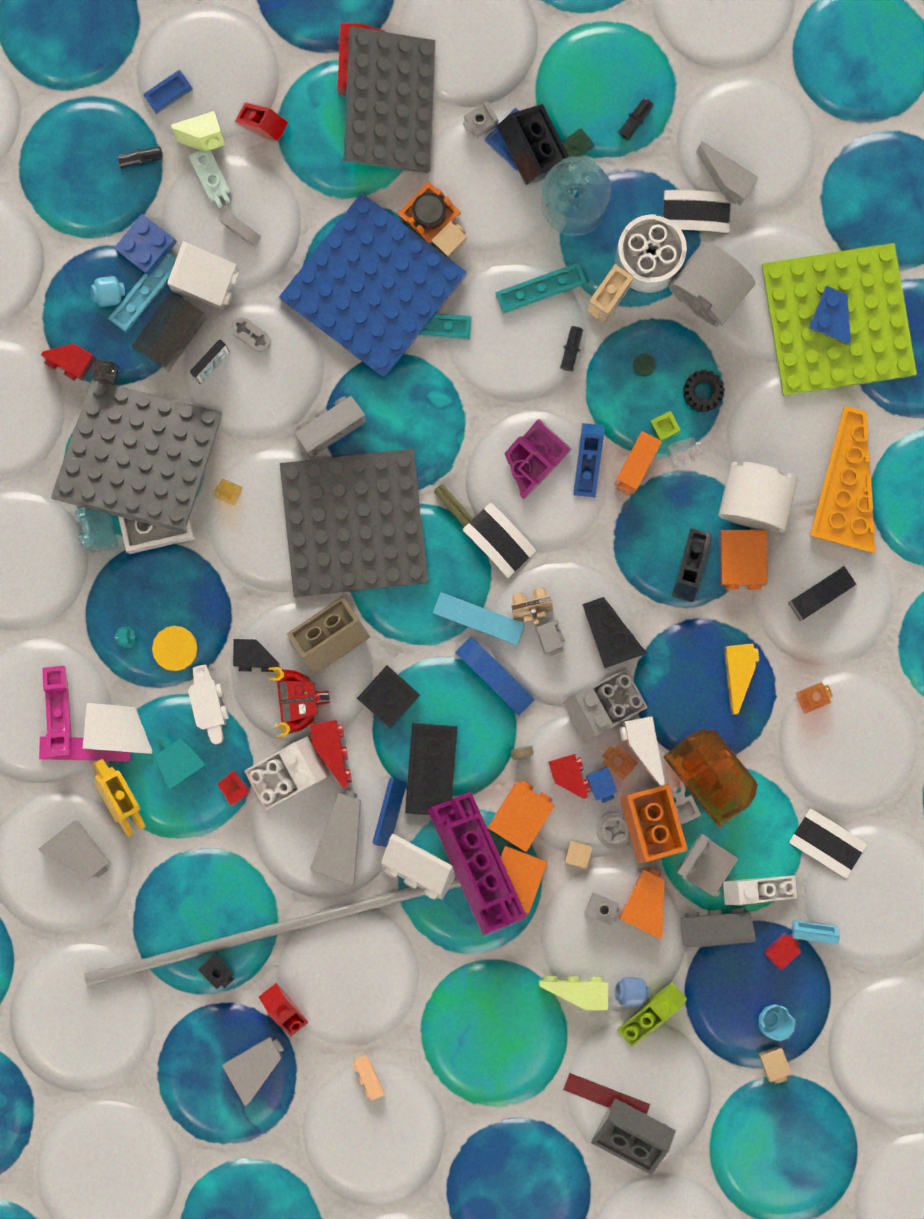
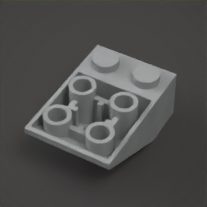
M626 668L563 702L584 742L648 708Z

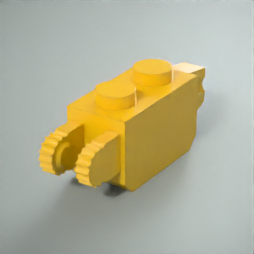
M103 759L93 763L92 765L97 773L94 776L96 781L94 785L116 823L119 822L128 837L133 835L132 828L126 820L128 816L131 815L135 825L140 830L145 828V824L138 812L140 810L139 805L122 774L118 770L115 771L113 767L108 768Z

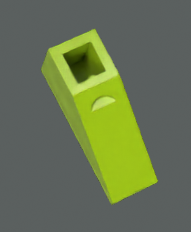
M671 982L625 1021L617 1031L632 1047L678 1012L687 998Z

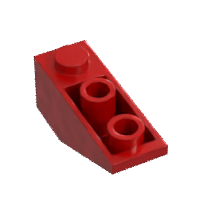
M337 720L310 724L313 748L341 786L348 788V783L352 782L350 769L345 768L344 760H348L346 746L342 747L341 738L344 737L343 725L338 724Z

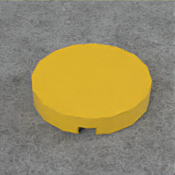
M167 627L160 631L153 641L152 651L155 660L160 666L171 671L184 670L192 665L198 652L195 637L183 627Z

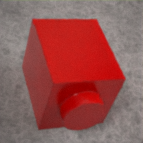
M782 933L763 952L782 970L801 952L798 948L800 943L791 934L787 937V935Z

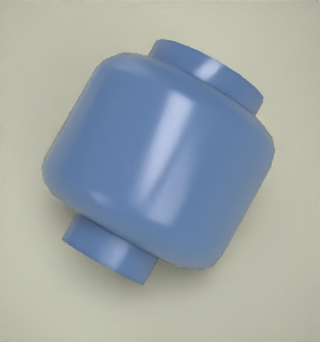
M625 977L616 984L615 999L623 1007L640 1008L650 998V988L646 986L642 978Z

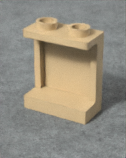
M615 264L590 299L589 303L591 305L587 312L605 324L630 289L634 277Z

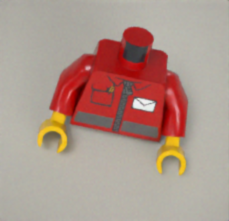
M270 667L268 669L275 671V677L268 678V680L277 681L281 723L274 725L273 728L280 727L282 733L277 735V738L304 730L314 721L315 715H318L317 705L330 704L329 690L316 691L315 683L311 682L308 676L296 670L280 669L278 667Z

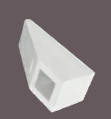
M795 875L723 882L725 905H743L797 898Z

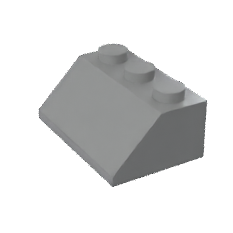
M344 396L334 403L335 407L330 410L323 409L315 415V420L310 423L305 421L297 427L298 431L295 432V435L310 458L367 422L365 414L351 396L348 398Z

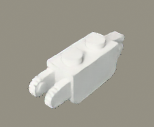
M207 665L196 666L193 668L194 685H191L188 690L196 726L203 730L207 729L210 742L220 745V743L224 742L222 725H226L225 719H229L226 705L222 706L220 697H223L221 684H216V681L212 679Z

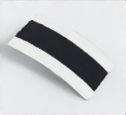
M665 190L663 218L671 222L673 221L681 230L729 233L730 202L721 192Z
M489 503L463 528V531L487 554L507 578L536 552L521 532L492 503Z
M809 809L790 840V844L844 878L848 877L867 846L865 842L813 809Z

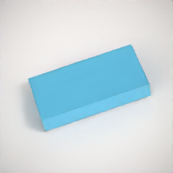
M796 920L792 923V934L795 939L839 945L840 935L837 926Z

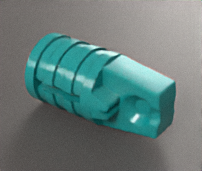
M130 627L119 628L114 636L116 642L125 648L134 647L139 639L137 632Z

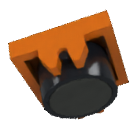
M429 181L398 212V216L429 244H432V239L450 221L453 222L461 214L452 204L449 197H445L440 189H436Z

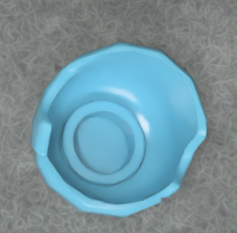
M772 1004L765 1007L760 1013L758 1025L760 1031L767 1038L783 1041L788 1039L794 1032L795 1019L789 1014L787 1008Z

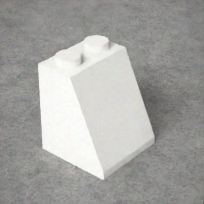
M183 241L167 284L172 292L223 310L224 305L228 306L232 297L230 289L232 284L236 285L240 272H238L236 264Z

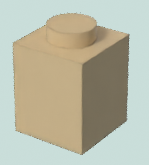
M450 221L432 239V246L450 259L467 242L466 231L459 224L454 225Z
M780 1046L758 1053L766 1077L770 1082L774 1081L777 1084L787 1080V1076L791 1075L783 1049Z

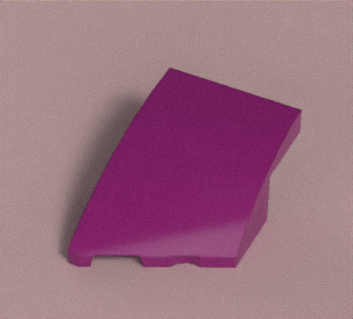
M537 419L524 436L518 437L504 453L508 464L511 466L512 475L519 487L520 496L523 499L572 450L540 419Z

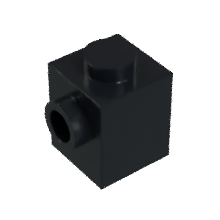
M217 952L198 969L216 989L221 986L225 989L234 980L232 975L235 971Z

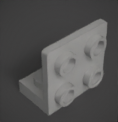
M699 834L675 872L710 895L715 896L738 859L712 842L705 835Z

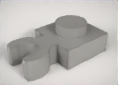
M679 782V793L675 794L671 787L670 789L673 798L676 800L674 803L680 824L682 825L701 816L692 795L685 797V786L682 782Z

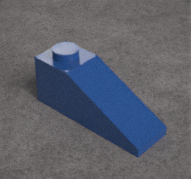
M582 423L573 495L596 497L604 439V425Z

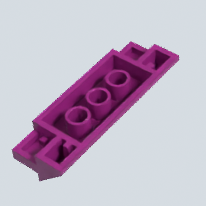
M469 792L454 797L450 801L429 808L428 813L482 935L485 936L492 932H497L527 918L472 793Z

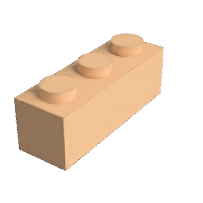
M368 1054L355 1059L353 1067L360 1074L358 1078L361 1085H365L366 1090L364 1091L367 1098H370L372 1101L385 1095Z

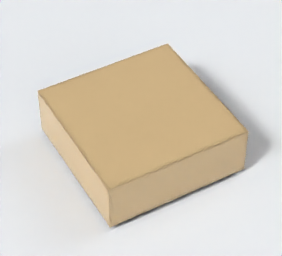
M570 841L565 863L587 869L593 847Z

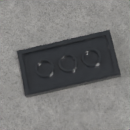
M412 723L405 813L429 815V808L452 799L457 726Z

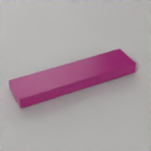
M40 736L39 759L90 761L103 759L104 761L131 762V752L84 749L83 738L71 737V753L64 756L47 757L46 737Z

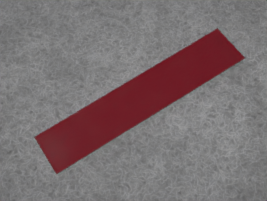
M569 1073L563 1089L608 1108L615 1098L647 1114L650 1104L572 1073Z

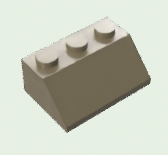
M343 596L287 633L314 675L371 638Z

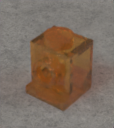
M823 682L795 693L804 714L830 704L829 698L833 697L830 687L828 685L824 686ZM815 692L820 694L818 701H815L812 697Z
M618 745L614 748L610 746L602 755L604 758L602 763L621 780H624L638 764L635 759ZM615 757L622 759L621 765L616 766L614 764Z

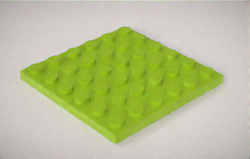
M895 243L762 263L761 267L783 396L917 375ZM826 286L847 294L851 338L848 345L808 328Z

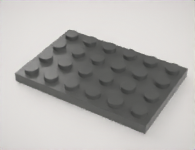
M359 27L349 28L343 162L421 173L430 172L435 40Z

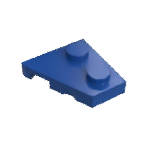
M826 286L808 328L848 345L851 338L847 294Z

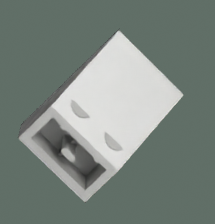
M308 736L290 744L244 771L265 811L329 777Z

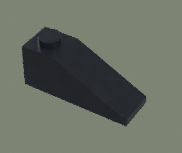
M690 528L675 579L672 597L689 602L694 601L700 586L712 534Z
M843 566L789 601L788 604L799 621H802L857 584L846 567Z

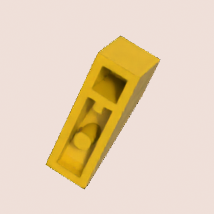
M754 644L724 647L731 715L739 713L756 667L755 662H759L758 649L754 648Z

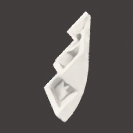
M86 703L83 737L84 749L153 754L136 707Z

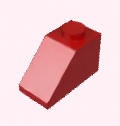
M246 102L235 120L237 124L263 138L277 142L284 134L288 124L284 118L272 109Z

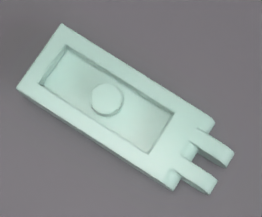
M199 150L189 155L190 161L210 202L215 201L218 208L223 207L219 199L221 197L224 198L226 204L231 203L227 195L231 193L211 150L205 152Z

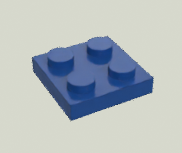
M142 214L116 244L114 249L149 276L177 241Z

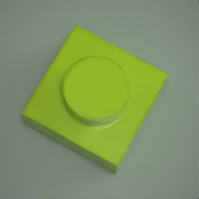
M671 411L650 421L660 441L681 431Z

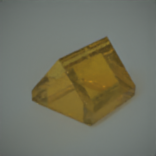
M222 479L214 490V497L235 506L243 488Z

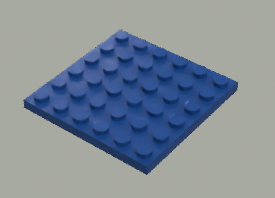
M361 192L280 294L279 299L385 379L465 278L467 272Z

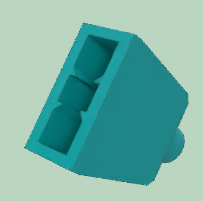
M165 732L155 739L162 751L154 757L169 789H173L208 766L183 738L173 742L169 734Z

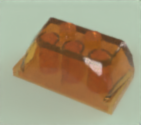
M703 729L694 732L663 756L719 828L749 807L756 796L758 786L756 780L715 730Z

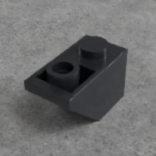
M233 639V667H238L239 672H252V668H261V672H275L268 669L270 667L280 668V663L258 640Z

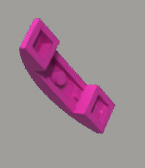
M66 667L42 668L46 702L47 757L70 755L71 719Z

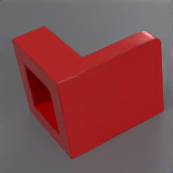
M235 770L231 771L228 776L217 784L231 806L251 792Z

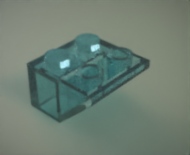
M78 506L75 516L77 524H80L83 533H79L81 546H85V549L91 553L119 548L113 515Z

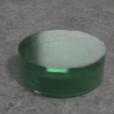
M646 353L638 355L633 362L635 373L641 377L651 375L656 367L655 359Z

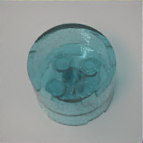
M569 157L556 164L547 173L543 184L541 207L547 222L558 232L571 236L583 235L593 231L601 224L608 209L611 197L609 177L595 161L585 157ZM574 190H578V198L574 197Z

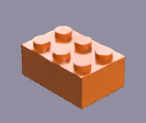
M669 784L619 797L637 863L649 862L688 850Z

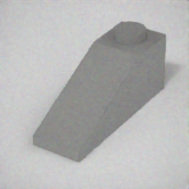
M702 141L696 153L725 198L729 202L737 203L741 206L758 177Z

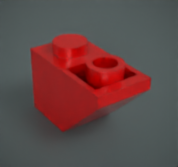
M74 343L41 353V356L45 359L44 364L54 370L57 367L65 371L63 375L73 381L76 378L83 381L96 360L93 354Z
M572 754L548 762L555 784L583 799L588 798L587 793L591 792L588 780H583L580 771L584 770L580 757L576 758V755Z
M277 983L259 996L268 1014L290 1036L309 1023L288 994Z

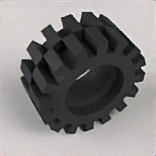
M702 370L700 372L696 371L688 377L683 387V398H685L686 404L691 406V409L698 410L697 412H709L720 404L724 397L725 388H723L724 383L719 379L720 376L718 374L715 375L713 371L707 372ZM700 383L709 384L712 388L711 397L708 399L698 398L695 393L696 386Z

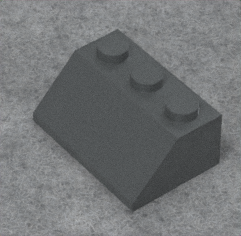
M733 908L731 913L722 914V910L708 911V915L699 916V912L685 913L686 917H680L682 942L686 948L756 942L751 913L745 912L744 908Z
M615 1098L606 1111L591 1143L652 1175L669 1152L676 1130Z

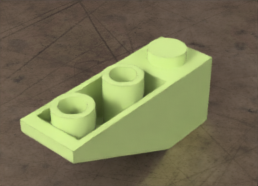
M544 976V980H539L540 987L584 1010H608V981H603V977L591 976L589 980H580V976H567V980H557V976Z

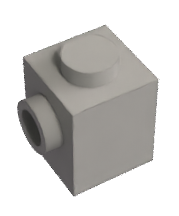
M592 892L584 914L611 925L612 920L617 921L621 909L618 908V902Z

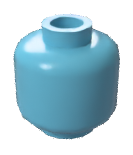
M115 276L97 278L94 284L90 286L92 300L97 302L100 307L117 305L121 301V296H125L124 285L122 282L119 283Z

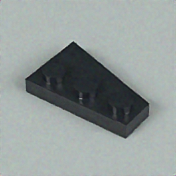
M604 597L582 604L604 669L647 654Z

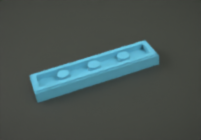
M168 252L149 276L144 274L108 319L125 333H128L166 286L176 258Z
M440 592L433 611L435 615L514 645L518 644L525 626L524 623Z

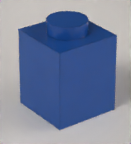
M608 767L585 775L596 801L601 799V802L605 803L615 798L613 794L618 793Z

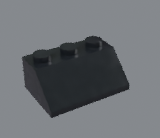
M543 104L511 113L496 125L525 185L541 181L572 164Z

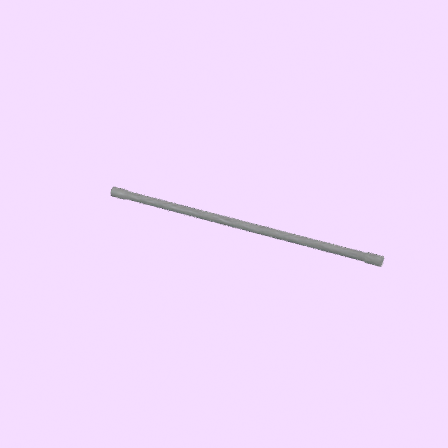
M457 876L448 890L461 887ZM418 886L415 889L409 887L108 969H99L85 973V982L87 987L97 985L114 978L425 895L423 893L424 890Z

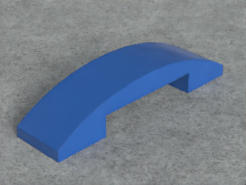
M472 637L455 652L518 716L534 701L531 695Z

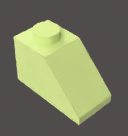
M214 111L172 124L179 143L203 152L225 145Z

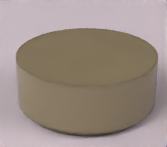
M532 745L510 751L513 760L526 758L534 754Z

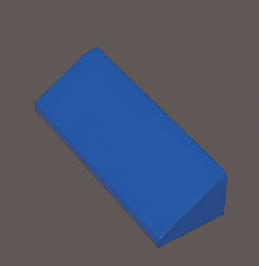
M390 778L388 781L372 842L374 845L387 847L391 835L394 834L407 785L405 781Z

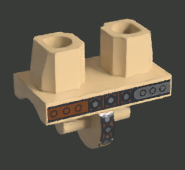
M544 587L533 590V600L526 601L524 593L512 595L513 604L511 608L514 620L523 618L524 622L533 621L535 627L539 626L538 619L545 618V612L553 610L551 595L548 596Z

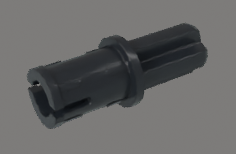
M643 98L633 113L628 114L629 118L618 131V134L629 141L637 128L644 124L643 120L654 104L649 99Z
M161 147L145 150L138 148L135 152L118 154L121 169L135 165L143 166L144 163L163 159Z
M571 326L567 343L563 346L565 351L560 365L562 370L574 371L577 353H580L579 345L583 334L581 327Z

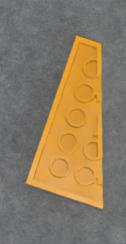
M848 406L843 407L809 536L875 554L867 411Z

